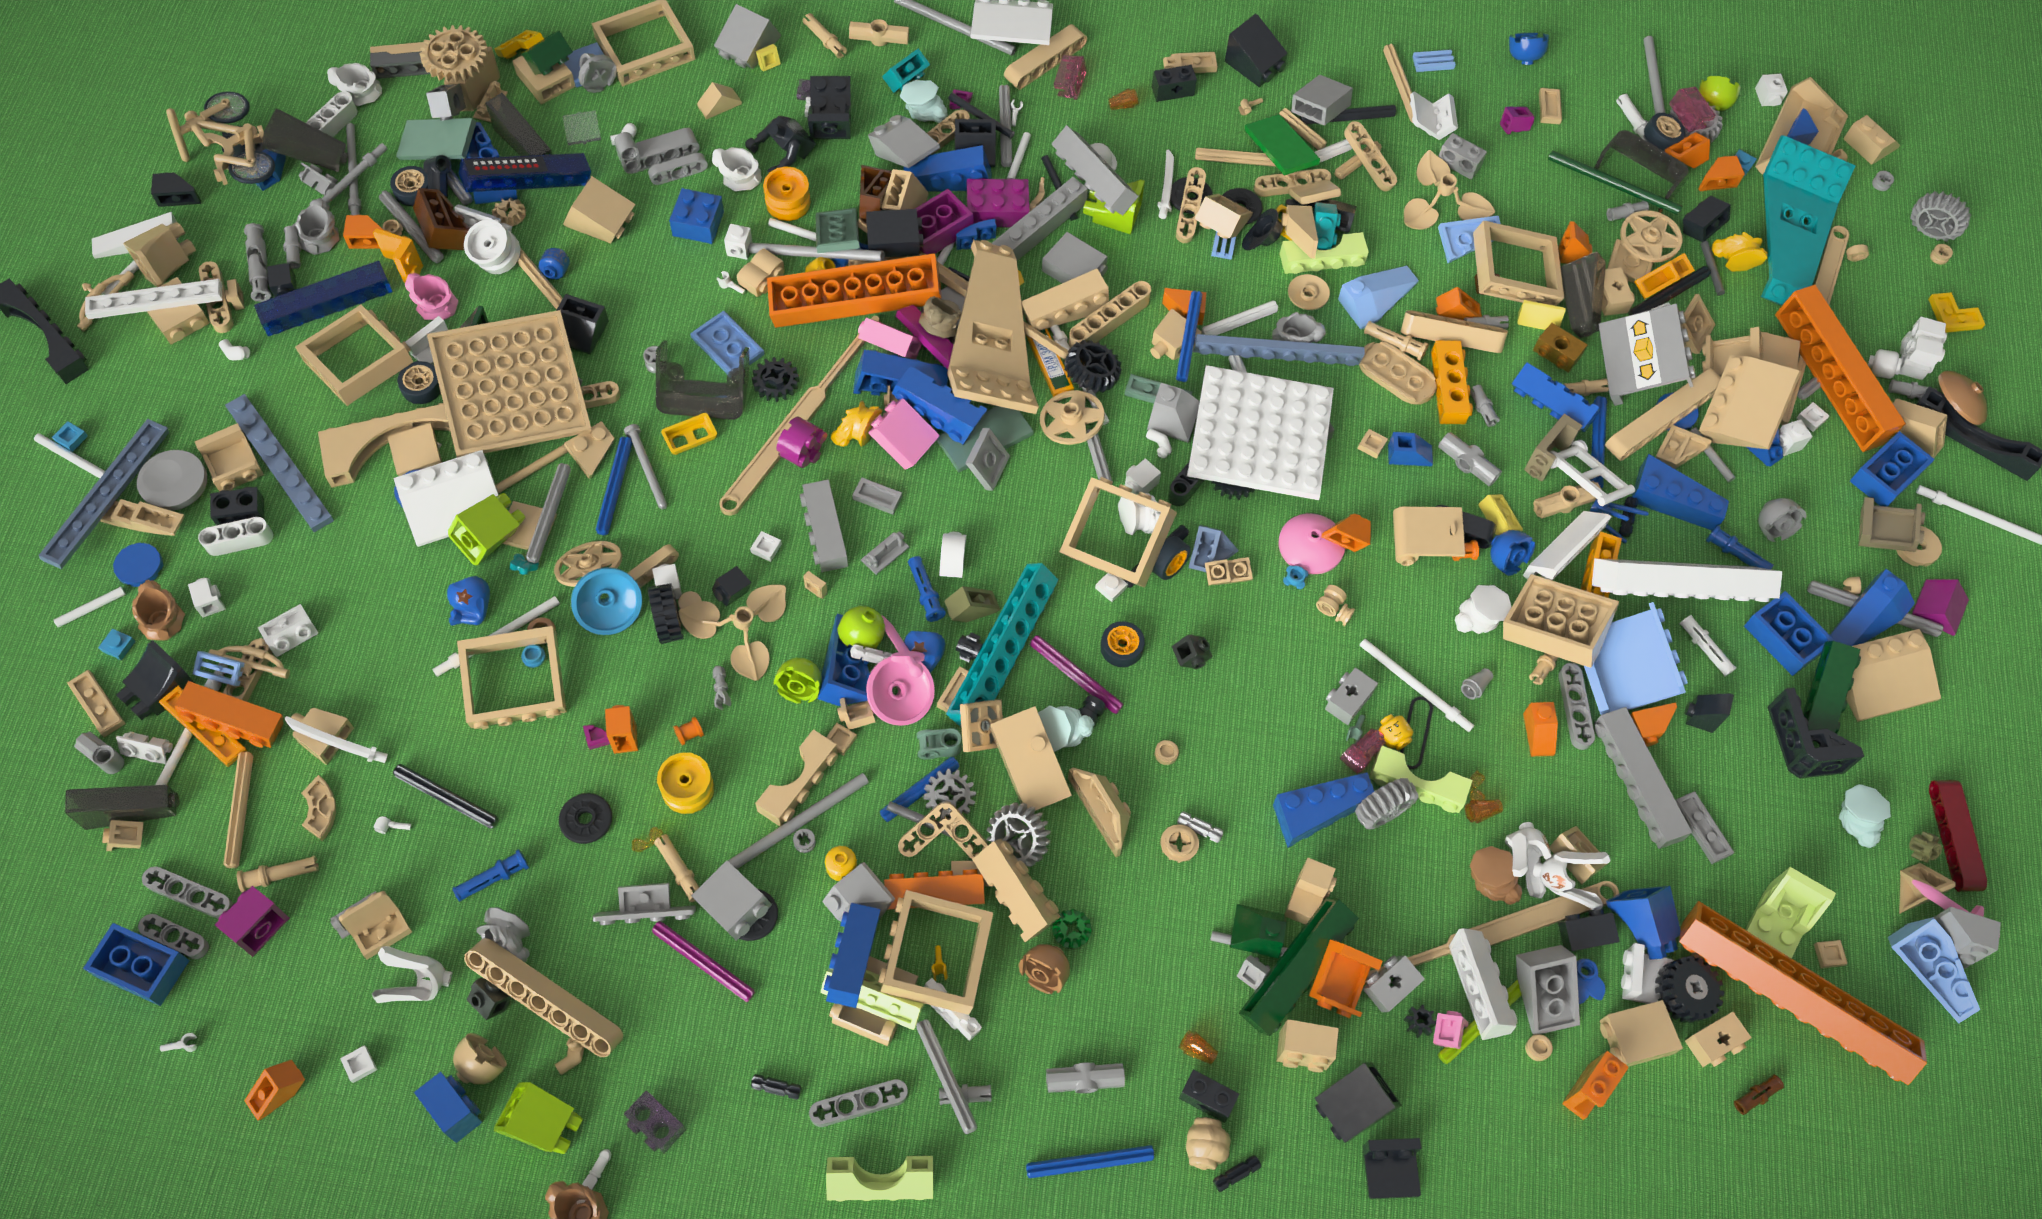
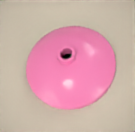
M1311 513L1291 518L1283 526L1279 535V550L1284 560L1290 566L1302 567L1308 574H1322L1334 569L1342 560L1345 548L1322 538L1321 534L1335 523L1327 517Z
M891 656L883 659L873 668L867 681V699L871 709L881 720L892 725H909L923 718L929 711L934 699V682L929 670L922 662H918V664L922 665L923 674L917 678L909 673L910 668L907 664L893 662ZM893 687L898 689L897 695L893 694Z

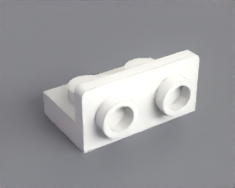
M301 604L258 627L262 637L276 657L318 634L317 629Z

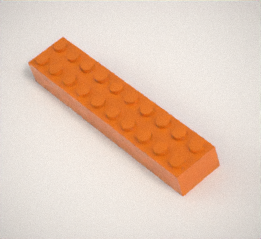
M1700 901L1696 903L1682 922L1679 942L1682 943L1686 950L1703 956L1705 961L1714 967L1719 966L1732 979L1743 981L1756 994L1767 996L1777 1007L1781 1009L1786 1008L1794 1013L1795 1017L1801 1022L1810 1023L1816 1027L1823 1036L1834 1038L1847 1051L1858 1053L1871 1066L1882 1068L1895 1081L1901 1080L1909 1085L1927 1064L1924 1040Z

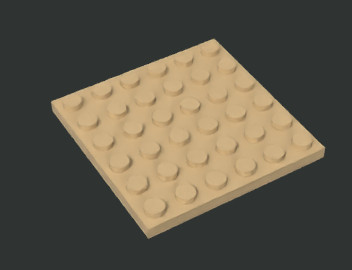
M560 310L427 334L457 458L480 450L488 453L592 432Z

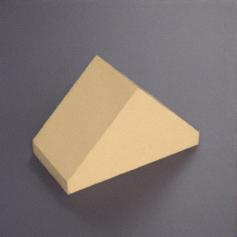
M712 82L698 101L697 106L704 117L709 119L741 105L742 101L733 88Z

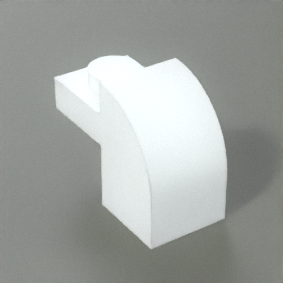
M959 532L943 534L940 576L962 578L967 535H962Z

